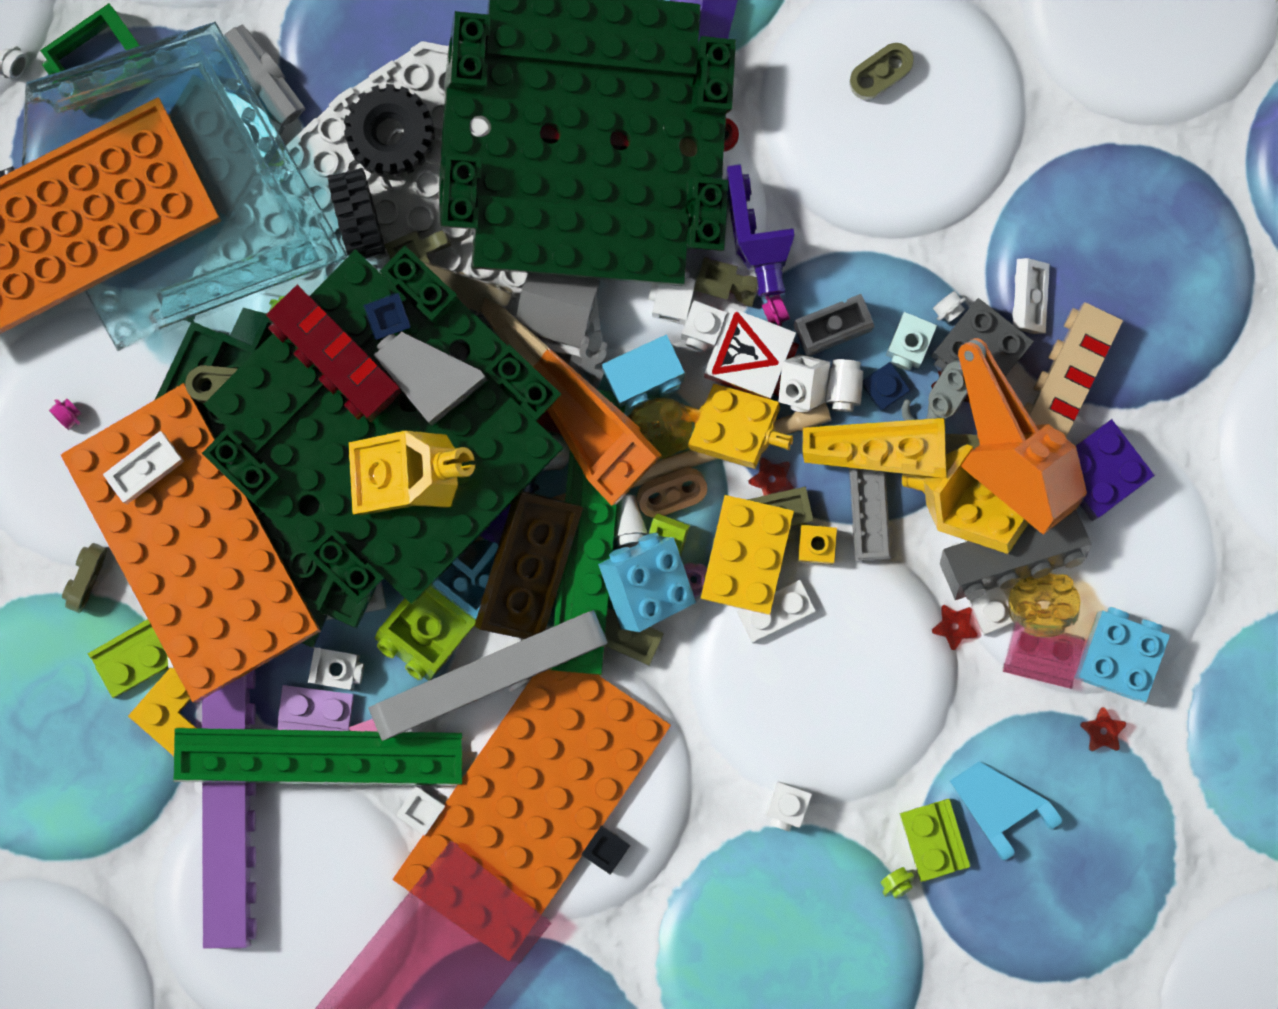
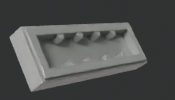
M849 468L855 561L891 559L886 472Z

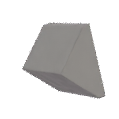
M528 273L521 290L516 319L536 337L580 348L581 341L586 336L600 280Z

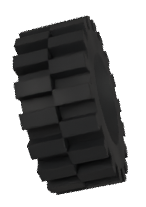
M386 84V88L380 89L378 85L371 87L372 92L366 94L363 91L358 95L360 100L357 103L352 102L349 106L350 114L349 116L346 115L344 120L346 125L344 136L348 147L357 163L361 164L370 173L373 171L378 176L385 178L386 174L392 175L393 178L401 177L400 173L405 171L410 174L415 171L413 167L417 164L421 166L426 161V154H430L433 148L432 140L435 139V132L430 112L426 104H423L421 98L416 93L411 94L406 87L401 86L400 89L394 87V84ZM395 119L402 124L404 132L398 143L386 145L378 140L376 129L383 120Z
M359 168L328 176L331 198L347 255L349 256L354 250H357L365 259L386 254L380 224L364 169Z

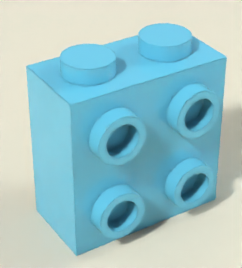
M658 533L647 534L638 539L639 544L632 548L624 547L617 549L609 554L610 559L598 564L621 629L641 632L696 603L674 537L659 536Z
M1109 607L1107 612L1103 610L1097 612L1074 679L1139 703L1147 702L1170 635L1161 632L1163 626L1145 619H1142L1141 624L1128 620L1129 613L1113 607Z

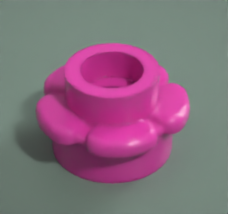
M780 294L772 297L766 296L768 302L761 306L768 322H777V325L781 327V323L790 320Z
M67 398L62 403L55 399L54 402L56 404L48 411L67 430L71 429L75 424L79 426L80 421L77 417L81 412Z

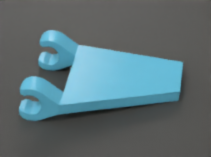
M980 761L949 781L1003 861L1012 857L1015 852L1002 832L1036 809L1049 829H1054L1062 823V818L1048 800Z

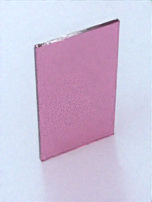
M450 841L315 1009H483L551 925V922L463 851L457 843Z

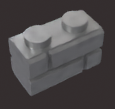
M862 294L847 299L845 303L841 301L796 319L794 328L805 355L812 356L872 332L874 323Z

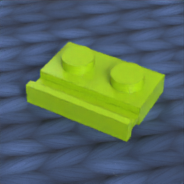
M148 619L87 653L96 666L95 668L112 698L122 695L168 668V656Z
M949 798L899 813L920 882L970 867Z

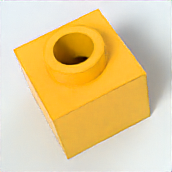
M801 525L797 562L833 565L837 527ZM819 537L823 539L825 545L822 550L813 549L811 545L813 538Z

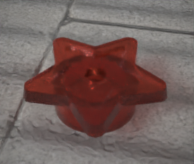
M761 457L759 460V473L749 479L748 483L762 489L764 496L792 490L793 486L786 478L790 463L786 461L772 464L764 457ZM774 476L775 481L769 482L768 478Z
M943 605L941 607L942 621L932 629V633L946 637L951 650H956L963 638H975L978 636V633L970 625L972 609L968 607L956 612ZM957 623L958 629L954 630L952 624Z
M1105 707L1099 709L1094 720L1081 722L1080 727L1090 738L1089 751L1093 752L1102 746L1118 751L1120 749L1118 734L1126 727V722L1111 719ZM1102 728L1107 729V733L1105 735L1101 734L1100 732Z

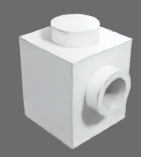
M685 271V285L651 284L648 300L654 301L653 318L685 325L696 279L690 278L689 272Z
M693 301L681 333V339L687 341L685 345L701 352H705L706 349L713 351L727 312Z
M801 354L783 361L778 402L791 405V409L797 412H810L813 408L825 403L830 362Z
M776 781L764 815L772 818L770 825L790 832L792 825L800 828L812 794Z

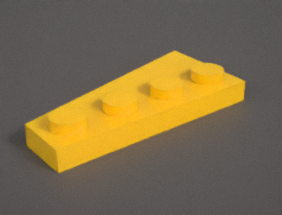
M944 418L806 427L803 428L804 463L947 478Z

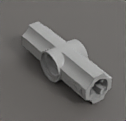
M242 24L224 34L219 43L241 71L239 74L257 98H261L275 120L284 126L300 117L302 112L306 110L284 80L286 77L268 53L265 54L248 29Z

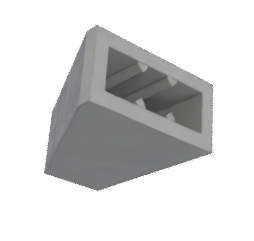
M403 332L397 336L391 334L384 338L377 345L379 351L374 354L375 358L431 426L488 381L480 370Z

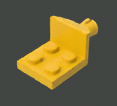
M401 431L349 442L353 515H367L410 506L451 507L458 486L457 477H467L474 472L475 465L462 466L463 462L475 460L472 452L466 447L455 449L447 435Z
M966 444L946 454L947 478L902 474L903 487L913 488L925 494L927 508L937 530L1008 554L1029 524L961 467L969 453L973 450L971 445Z

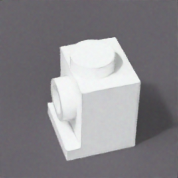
M314 647L308 683L354 691L355 684H361L364 663H359V655ZM338 662L343 667V671L339 676H333L330 672V667L333 663Z

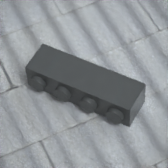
M1074 510L1044 535L1029 523L1008 554L967 541L943 549L939 564L955 601L965 597L968 600H972L984 595L987 590L997 587L1007 589L1016 585L1020 580L1031 576L1034 579L1042 578L1051 573L1053 569L1062 566L1066 568L1076 567L1087 559L1092 543L1077 510Z

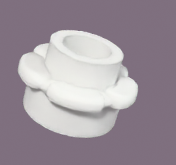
M18 46L1 50L0 75L4 78L10 77L12 79L21 77L28 65L27 55L22 53Z
M953 291L933 307V310L938 315L937 320L940 321L945 318L949 323L965 310L961 305L965 301V297L960 298Z

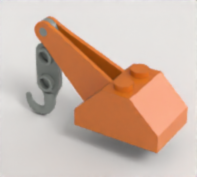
M973 338L959 348V360H954L945 367L931 390L928 398V414L925 419L944 418L945 420L958 411L968 395L980 445L969 453L961 467L1044 535L1076 510L1087 495L1076 446L1067 440L1062 432L1054 429L1049 424H1034L997 365L987 344L979 338ZM906 399L902 405L904 421L916 420L910 413L911 401L909 399Z

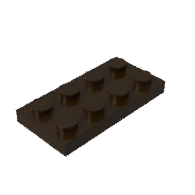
M522 491L512 501L474 626L476 628L521 639H527L546 630L583 510L582 506Z

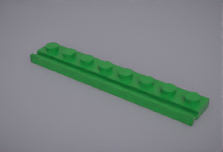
M598 390L625 414L626 405L620 407L613 391ZM570 450L565 501L578 504L583 507L557 591L554 626L594 610L605 635L609 593L598 564L610 559L609 554L613 552L617 504L611 506L587 480ZM604 646L553 667L550 671L602 675Z
M175 728L173 782L462 785V733L403 732L382 741L378 731Z

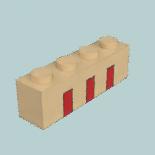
M1086 302L1078 310L1072 308L1063 326L1069 330L1063 341L1057 339L1048 358L1054 361L1048 373L1042 370L1034 385L1033 390L1038 391V394L1033 404L1027 402L1024 406L1035 425L1049 424L1067 437L1123 320Z

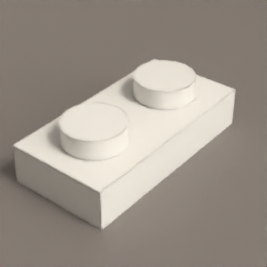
M1029 258L1017 259L1015 298L1012 313L1013 325L1020 331L1043 334L1046 333L1050 264Z
M160 431L105 472L103 476L121 501L128 505L185 461L167 436Z
M798 580L775 592L770 615L745 609H739L736 612L753 643L816 611L801 580Z

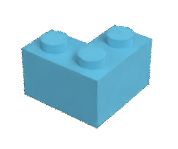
M667 334L602 364L603 372L620 407L628 404L630 409L648 401L647 394L649 393L652 396L660 393L661 397L664 398L679 391L685 377V372Z
M488 541L469 566H466L457 558L431 586L476 620L499 545Z

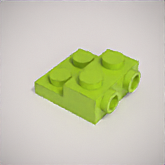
M430 586L413 605L404 598L380 626L374 639L379 642L377 648L385 656L394 658L396 655L406 663V671L413 678L422 680L424 677L430 681L473 629L476 620Z

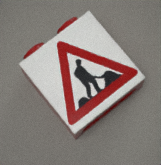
M730 307L705 370L704 378L729 388L770 400L772 394L779 397L782 363L789 358L795 357L799 344L793 342L796 332Z

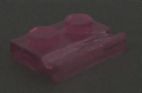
M1015 620L1002 670L1006 673L1072 689L1073 680L1084 648L1085 638Z

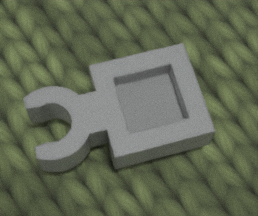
M585 336L581 341L580 357L572 354L568 365L598 390L604 374L601 362L606 357L608 346L607 343L603 342L600 350L591 351L588 349L590 337Z

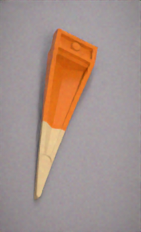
M485 298L481 312L499 338L507 346L511 345L562 394L547 411L572 451L587 480L611 506L617 504L662 455L639 431L640 427L506 309Z

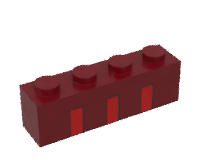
M298 284L266 314L272 322L268 329L282 343L289 339L298 348L293 354L307 369L314 365L323 374L318 380L333 395L339 390L348 399L344 406L357 420L364 416L371 423L402 393L400 388Z

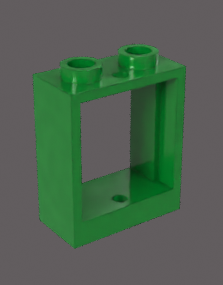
M110 3L40 50L46 58V61L42 63L46 72L53 81L60 78L66 87L61 93L73 109L79 106L85 114L154 68L150 59ZM107 27H110L134 63L84 97L59 60Z

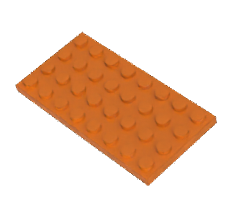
M159 97L0 177V334L221 222Z
M183 383L60 455L191 701L197 703L321 632L250 500L202 454L216 438L195 399L188 394ZM162 431L185 462L128 505L124 504L103 474L158 432Z
M549 669L533 676L463 776L462 785H457L445 802L443 811L427 834L421 837L392 880L510 961L581 858L582 852L600 826H603L671 725L599 675L550 671Z

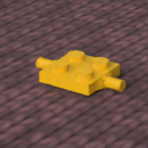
M713 383L707 400L700 409L682 403L679 405V409H677V418L695 422V428L688 443L690 450L756 469L762 453L769 445L790 450V445L793 443L792 435L774 431V423L780 410L779 402Z

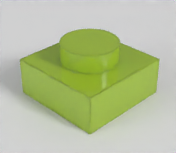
M657 513L653 518L649 534L658 533L659 536L674 537L681 557L690 525Z

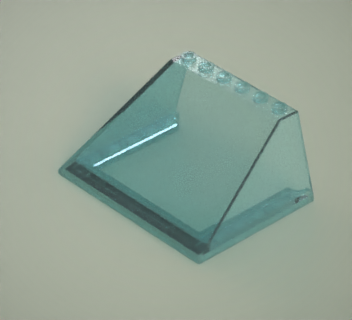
M216 21L27 82L25 86L22 166L159 97L221 219V222L85 291L117 351L145 342L345 260L348 256Z

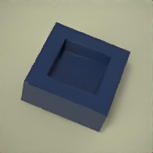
M399 293L363 304L376 340L411 328Z
M891 362L865 378L862 385L880 412L910 391Z

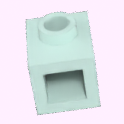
M904 312L886 356L891 357V363L899 368L909 371L912 367L918 369L924 359L937 325Z

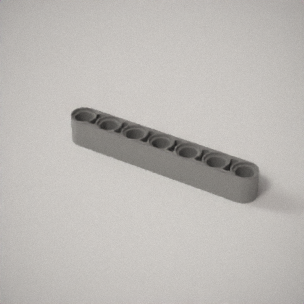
M592 610L368 707L380 738L384 741L608 644L595 611Z

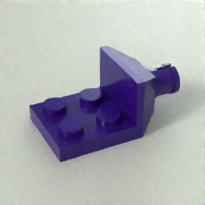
M741 164L727 166L725 180H728L727 196L736 256L749 271H755L758 282V296L766 297L783 294L786 290L783 284L782 270L792 247L795 236L794 228L755 234L757 229L754 208L747 209V202L750 201V195H752L749 174H742Z

